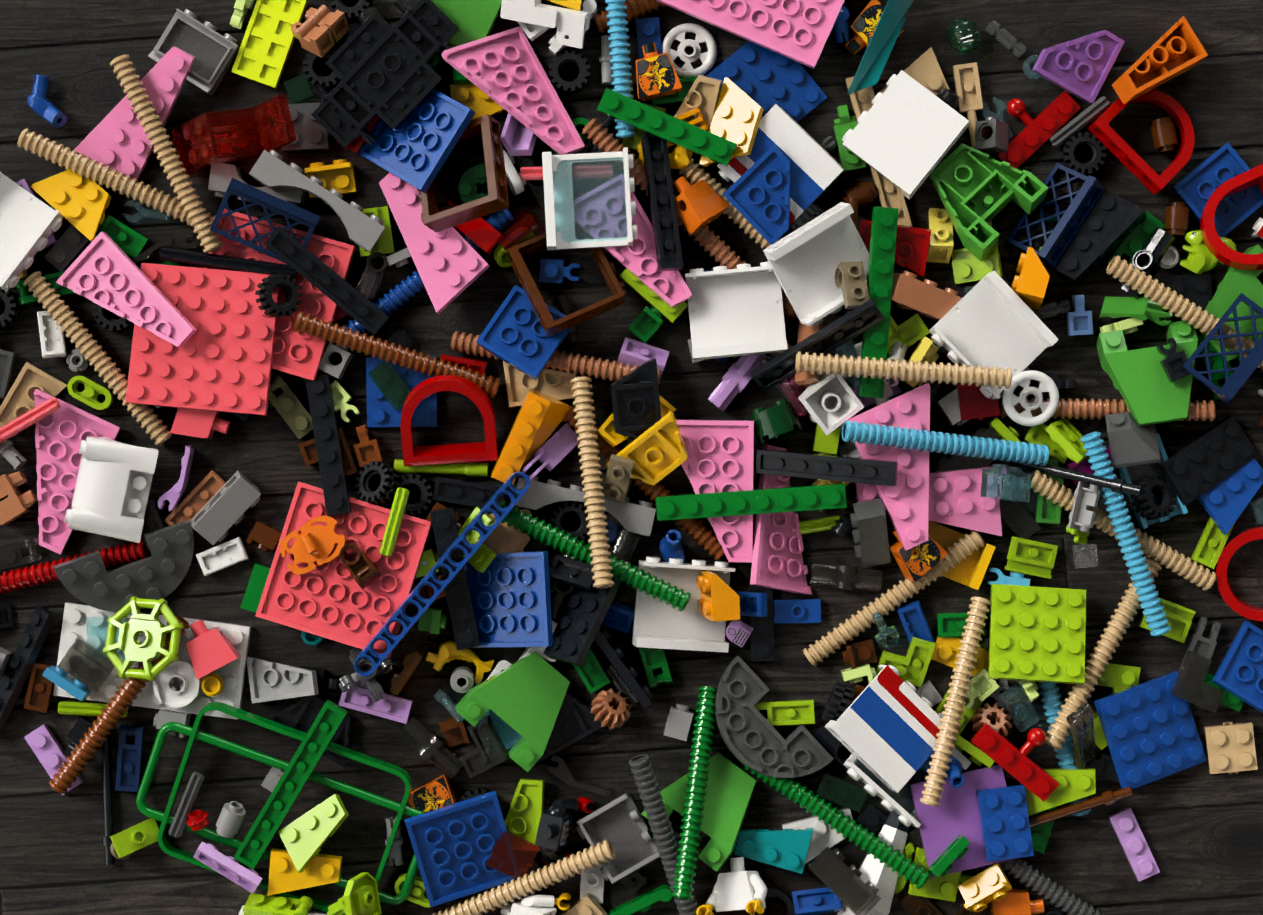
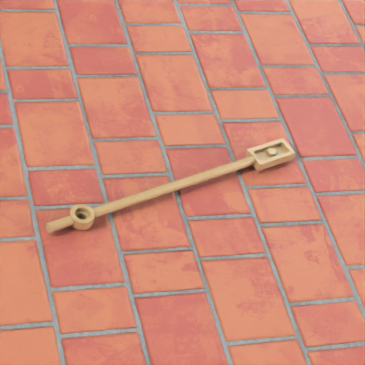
M977 62L953 66L956 94L960 96L957 101L959 103V113L967 112L971 147L974 149L977 122L976 111L983 110ZM990 220L987 224H989L992 227V222Z

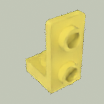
M930 208L928 218L931 236L927 262L949 264L954 247L953 223L946 209Z

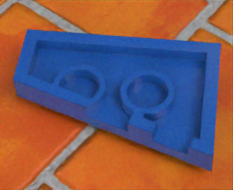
M1253 458L1197 497L1223 535L1228 533L1263 484V469Z

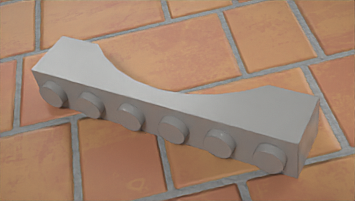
M271 149L270 152L264 150L249 172L252 178L270 189H298L320 198L340 217L347 230L349 239L369 253L371 252L385 230V227L382 226L384 221L373 214L368 217L362 213L363 208L353 201L348 204L342 200L343 195L334 189L326 190L322 187L323 182L316 177L311 176L309 179L302 174L303 169L291 162L289 166L281 161L283 156Z
M535 476L532 480L530 479L529 489L516 503V506L537 510L545 505L559 501L586 502L583 499L585 493L582 489L584 487L571 484L570 488L561 487L562 482L548 479L547 483L539 482V477ZM519 477L516 489L524 487L525 478ZM629 497L626 498L624 504L603 499L605 501L603 507L606 508V511L614 516L628 532L650 536L656 508H652L653 503L639 500L638 504L630 503Z

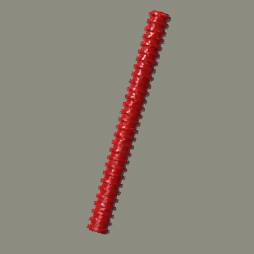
M140 539V543H124L123 546L119 544L116 548L111 546L109 549L103 548L100 551L107 568H111L112 565L116 567L119 563L121 565H124L126 562L132 563L133 560L138 561L140 558L144 559L148 556L146 544L142 539ZM77 554L74 555V558L71 556L67 557L66 560L65 558H60V561L53 560L52 563L48 561L45 565L39 563L38 566L32 565L31 568L27 566L24 570L18 568L17 571L11 570L10 573L7 571L3 572V575L0 573V593L3 594L6 590L8 592H11L13 589L19 590L20 587L24 589L27 585L29 587H32L34 584L40 585L41 582L45 584L48 580L50 582L55 581V579L59 580L54 566L81 556Z

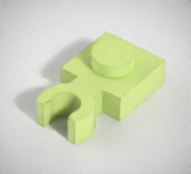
M236 0L235 10L230 20L232 27L242 29L245 14L247 15L248 9H252L254 0Z
M1129 318L1099 327L1100 333L1123 330L1125 335L1138 331L1137 326L1142 325L1143 321L1137 318Z
M335 380L331 386L336 413L340 410L342 419L350 423L351 420L347 417V412L353 410L359 415L360 411L357 407L348 404L352 397Z
M984 668L970 679L972 681L971 684H968L970 690L966 692L969 702L964 706L965 709L973 706L976 697L982 702L1000 687L994 679H988V672Z
M1016 680L1027 700L1032 702L1039 697L1038 692H1036L1039 688L1034 681Z

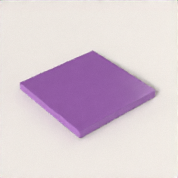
M999 764L993 765L991 768L984 767L962 772L965 783L960 788H953L950 785L949 779H944L946 785L942 787L944 792H941L943 797L939 799L940 807L920 802V798H923L921 793L925 791L923 785L927 781L909 784L917 821L921 824L919 831L928 868L958 835L964 836L970 842L967 846L969 850L962 858H956L951 863L953 867L947 874L1013 860L1006 859L990 862L985 860L976 790L1007 786L1003 768ZM930 872L931 878L936 877Z

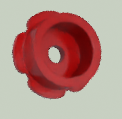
M201 810L191 812L186 821L187 826L191 827L192 831L203 829L209 824L208 813Z

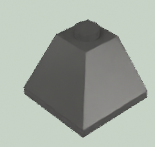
M1131 412L1105 415L1113 468L1161 462L1155 424L1139 426Z

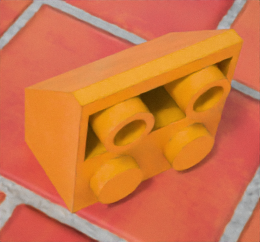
M1028 247L1026 254L1021 253L1016 273L1020 274V276L1015 275L1011 289L1029 308L1040 310L1050 276L1034 249Z
M699 570L700 576H697L696 583L698 590H700L701 599H698L697 607L701 616L713 622L740 620V596L715 573Z

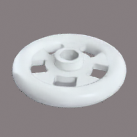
M693 23L680 24L671 29L665 36L661 46L662 54L668 53L679 78L692 76L697 78L698 75H705L712 68L717 57V46L712 34L706 28ZM685 33H695V40H685ZM674 40L681 42L677 51L671 49ZM706 42L708 52L701 53L699 43ZM686 47H692L694 52L688 55L684 50ZM677 57L685 62L682 68L673 62ZM699 58L702 65L694 69L691 63Z
M1035 370L1023 371L1012 378L1011 387L1009 389L1005 388L1003 392V406L1007 415L1014 422L1023 426H1037L1045 423L1054 415L1059 403V392L1055 382L1045 373ZM1030 380L1040 381L1039 388L1029 386ZM1020 385L1024 389L1020 392L1019 396H1016L1013 392ZM1042 392H1049V402H1042ZM1029 394L1034 395L1032 402H1027L1026 400ZM1018 402L1025 408L1020 414L1014 408ZM1040 407L1042 413L1033 417L1031 410Z

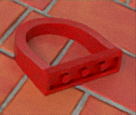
M1155 89L1126 104H1123L1120 98H1118L1088 128L1153 195L1162 190L1186 165L1194 149V129L1187 112L1174 98ZM1147 102L1158 105L1166 110L1177 124L1180 133V147L1175 159L1160 175L1109 126V122L1124 107L1130 104Z
M1263 164L1221 184L1208 199L1201 215V235L1208 250L1222 263L1240 270L1253 271L1263 269V253L1244 254L1228 247L1217 234L1214 223L1215 211L1219 203L1225 198L1251 186L1258 185L1263 194Z
M440 375L424 380L408 394L403 404L400 422L404 466L498 461V441L493 404L485 391L477 384L460 376ZM453 391L463 394L476 404L482 414L485 442L415 446L412 424L413 413L418 404L433 393Z
M1263 526L1241 532L1226 545L1217 563L1216 581L1222 598L1232 610L1245 618L1263 622V608L1255 607L1242 601L1232 590L1228 579V566L1233 554L1244 544L1263 539Z

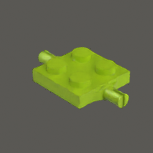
M916 847L912 863L917 862L918 867L922 866L924 871H929L924 848ZM962 871L933 878L929 876L924 886L920 889L916 888V884H910L908 893L915 896L955 902L958 885L967 881L966 879L974 877V875L962 874Z

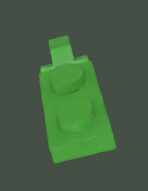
M847 105L838 106L839 119L834 120L833 128L840 163L845 169L843 172L866 168L865 161L849 149L846 151L843 149V136L849 129L854 130L858 124L855 116L849 117Z
M1049 458L1046 464L1058 466L1059 460ZM1044 473L1047 475V478H1053V482L1058 481L1059 485H1064L1063 477ZM1038 492L1035 522L1060 524L1061 507L1058 506V503H1052V499L1047 500L1045 495L1043 497L1040 496Z

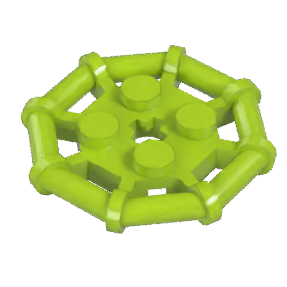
M134 596L112 617L109 616L103 654L108 656L119 672V677L122 679H147L151 682L156 680V676L170 664L178 661L181 630L184 629V626L173 614L165 599H144ZM141 608L153 609L150 615L141 614L140 611ZM132 612L133 615L130 617L132 619L122 623L121 621ZM161 613L169 623V626L165 627L159 621L158 617ZM117 628H120L118 643L115 644ZM144 632L146 640L141 644V641H138V636H142ZM171 632V639L168 651L164 648L166 634ZM118 650H121L125 653L124 656L126 659L124 662L117 654ZM161 653L165 655L161 661L152 667V660L159 658ZM134 662H142L144 670L132 669L131 666Z

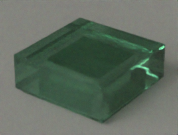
M306 74L283 82L292 104H297L314 97Z

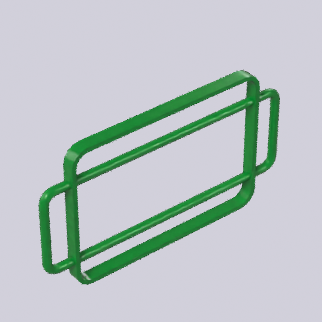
M221 702L209 703L203 707L195 719L193 728L178 722H169L161 726L157 733L136 799L137 807L142 814L161 821L157 840L163 852L213 872L216 871L193 858L194 854L172 846L166 838V829L168 824H172L175 817L171 814L196 739L283 771L286 770L289 762L200 731L204 714L210 710H217L303 741L307 734ZM170 731H175L190 738L164 813L150 808L146 804V797L166 736ZM330 742L325 750L392 773L404 781L406 787L402 802L399 803L312 771L308 780L398 812L375 877L378 886L403 814L414 817L425 812L407 805L412 791V780L406 770ZM186 823L184 828L185 831L235 849H239L243 842L236 838L222 837L216 831L205 827L198 831H192L191 827L187 826ZM265 850L261 858L270 861L271 851ZM415 854L410 863L401 892L393 896L378 890L381 902L398 905L407 900L419 869ZM341 877L339 882L332 884L346 889L349 879ZM262 879L258 888L268 891V881ZM297 891L277 894L282 897L297 899L307 896L313 900V908L326 913L328 912V906L331 905Z

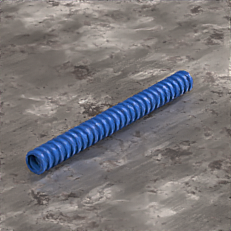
M507 208L493 214H488V218H483L497 231H502L504 225L507 227L509 221H514V217ZM466 235L462 236L471 245L473 249L479 248V246ZM413 271L411 277L408 275L406 281L402 280V284H396L394 290L390 289L389 294H383L384 297L382 299L379 297L378 302H373V304L385 314L391 316L393 310L397 311L399 306H404L405 301H410V297L414 298L417 292H422V288L426 289L419 272ZM349 320L348 325H343L346 326L347 330L352 328L353 332L360 331L362 335L365 332H369L356 320Z

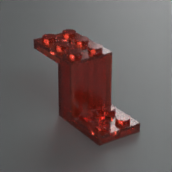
M286 94L276 95L252 108L205 112L172 130V142L176 147L177 155L180 156L179 161L183 162L182 167L187 170L186 175H192L214 163L259 158L264 150L270 152L271 149L276 151L297 140Z

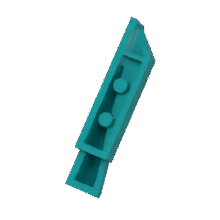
M888 0L848 89V95H852L865 88H870L878 83L905 22L903 16L914 0Z

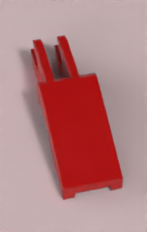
M447 201L452 208L456 207L451 201ZM481 217L455 226L489 255L498 241L504 238L500 232Z

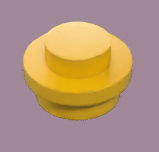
M209 673L201 680V690L207 696H217L224 689V680L219 674Z

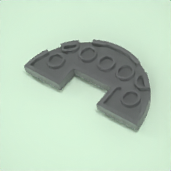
M190 519L145 534V539L152 555L150 557L107 571L100 551H96L55 565L54 570L61 583L73 596L83 603L100 610L118 612L134 596L144 599H164L182 582L191 565L194 551V536Z
M737 655L725 669L720 679L715 699L717 725L725 744L732 754L748 768L774 778L802 777L828 765L834 758L803 725H799L784 739L754 707L770 689Z

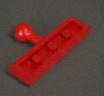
M1063 91L1037 117L1032 119L1025 111L1026 106L1021 99L1014 98L1010 100L1007 104V112L1013 117H1019L1026 127L1008 143L1007 152H1000L995 156L1001 162L1010 163L1011 167L1017 169L1081 107L1066 91Z
M987 722L971 739L974 745L1043 802L1060 785L1057 780L1027 756L1034 747L1042 746L1045 743L1046 734L1042 729H1031L1027 734V742L1020 750Z

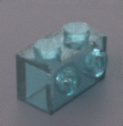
M993 464L992 468H983L981 497L1008 502H1029L1031 474L1022 472V468L1008 467L1007 469V465Z

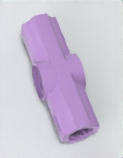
M766 355L741 356L722 377V382L711 393L708 400L724 411L737 393H740L752 378L751 371L761 365L760 361Z

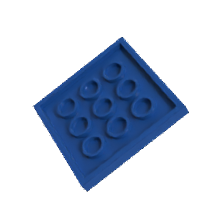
M750 41L706 75V77L722 80L719 95L724 78L726 77L733 81L764 109L761 119L775 104H778L798 123L827 99L825 93L799 62Z
M434 89L395 130L383 119L379 118L371 131V134L377 140L373 142L367 137L373 144L369 146L364 142L358 154L426 194L475 112Z
M548 551L496 553V557L484 573L477 571L468 561L464 566L480 646L472 648L552 646L553 632Z
M1179 671L1168 673L1094 701L1122 789L1130 786L1132 790L1207 761L1182 680L1178 678Z
M495 791L404 820L431 907L504 884L505 882H510L512 879L516 880L520 876Z

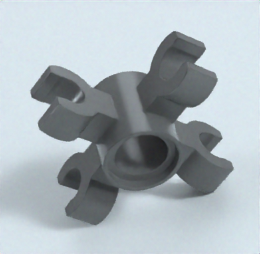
M359 648L349 650L351 654L349 659L353 665L356 656L361 652ZM386 657L371 676H361L357 672L339 678L341 682L339 687L343 693L351 690L354 686L368 689L373 701H379L383 699L382 694L384 691L377 682L376 677L391 672L394 663L391 658ZM361 659L358 666L362 670H368L372 663L370 660Z

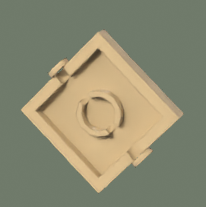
M1229 721L1223 722V725L1204 727L1210 774H1237L1239 771L1258 770L1252 722L1233 724V722Z

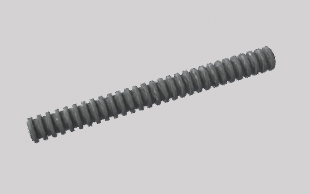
M645 754L637 755L629 761V765L632 767L631 771L634 773L633 777L636 780L635 783L638 787L640 798L643 800L642 804L645 807L644 810L647 813L646 816L649 820L653 837L656 839L655 843L658 846V852H660L659 855L662 859V865H664L668 883L671 885L670 889L674 893L673 885L676 884L674 878L677 876L675 870L678 869L676 863L679 861L677 855L680 853L677 851L679 848L677 847L678 843L673 834V828H671L672 825L669 821V815H667V809L664 808L665 803L662 801L663 797L660 795L661 791L658 788L656 776L653 775L654 770L651 768L650 758ZM691 892L693 899H674L679 915H697L696 911L699 906H697V900L694 899L695 894Z
M1021 858L998 863L1003 871L1006 870L1007 875L1012 874L1013 879L1016 880L1018 878L1019 883H1025V887H1031V891H1037V895H1043L1045 900L1049 899L1051 904L1055 903L1057 908L1061 907V910L1063 912L1067 911L1068 915H1105L1104 913L1100 914L1098 909L1094 910L1092 905L1088 906L1086 901L1081 902L1082 899L1080 897L1075 898L1076 895L1074 893L1069 894L1068 889L1063 890L1062 885L1057 886L1056 881L1051 882L1050 877L1045 878L1044 873L1039 874L1038 869L1033 870L1032 865L1027 866L1026 861L1023 860L1021 862Z

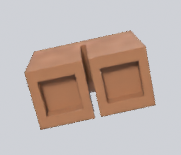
M321 5L318 9L311 7L306 11V21L304 23L295 22L291 26L292 34L300 41L301 47L321 58L335 45V42L337 43L350 30L345 13L336 10L334 13L330 12L325 5Z
M22 471L0 476V525H8L22 514L29 512V507L38 501L33 490L21 494L18 487L27 482Z

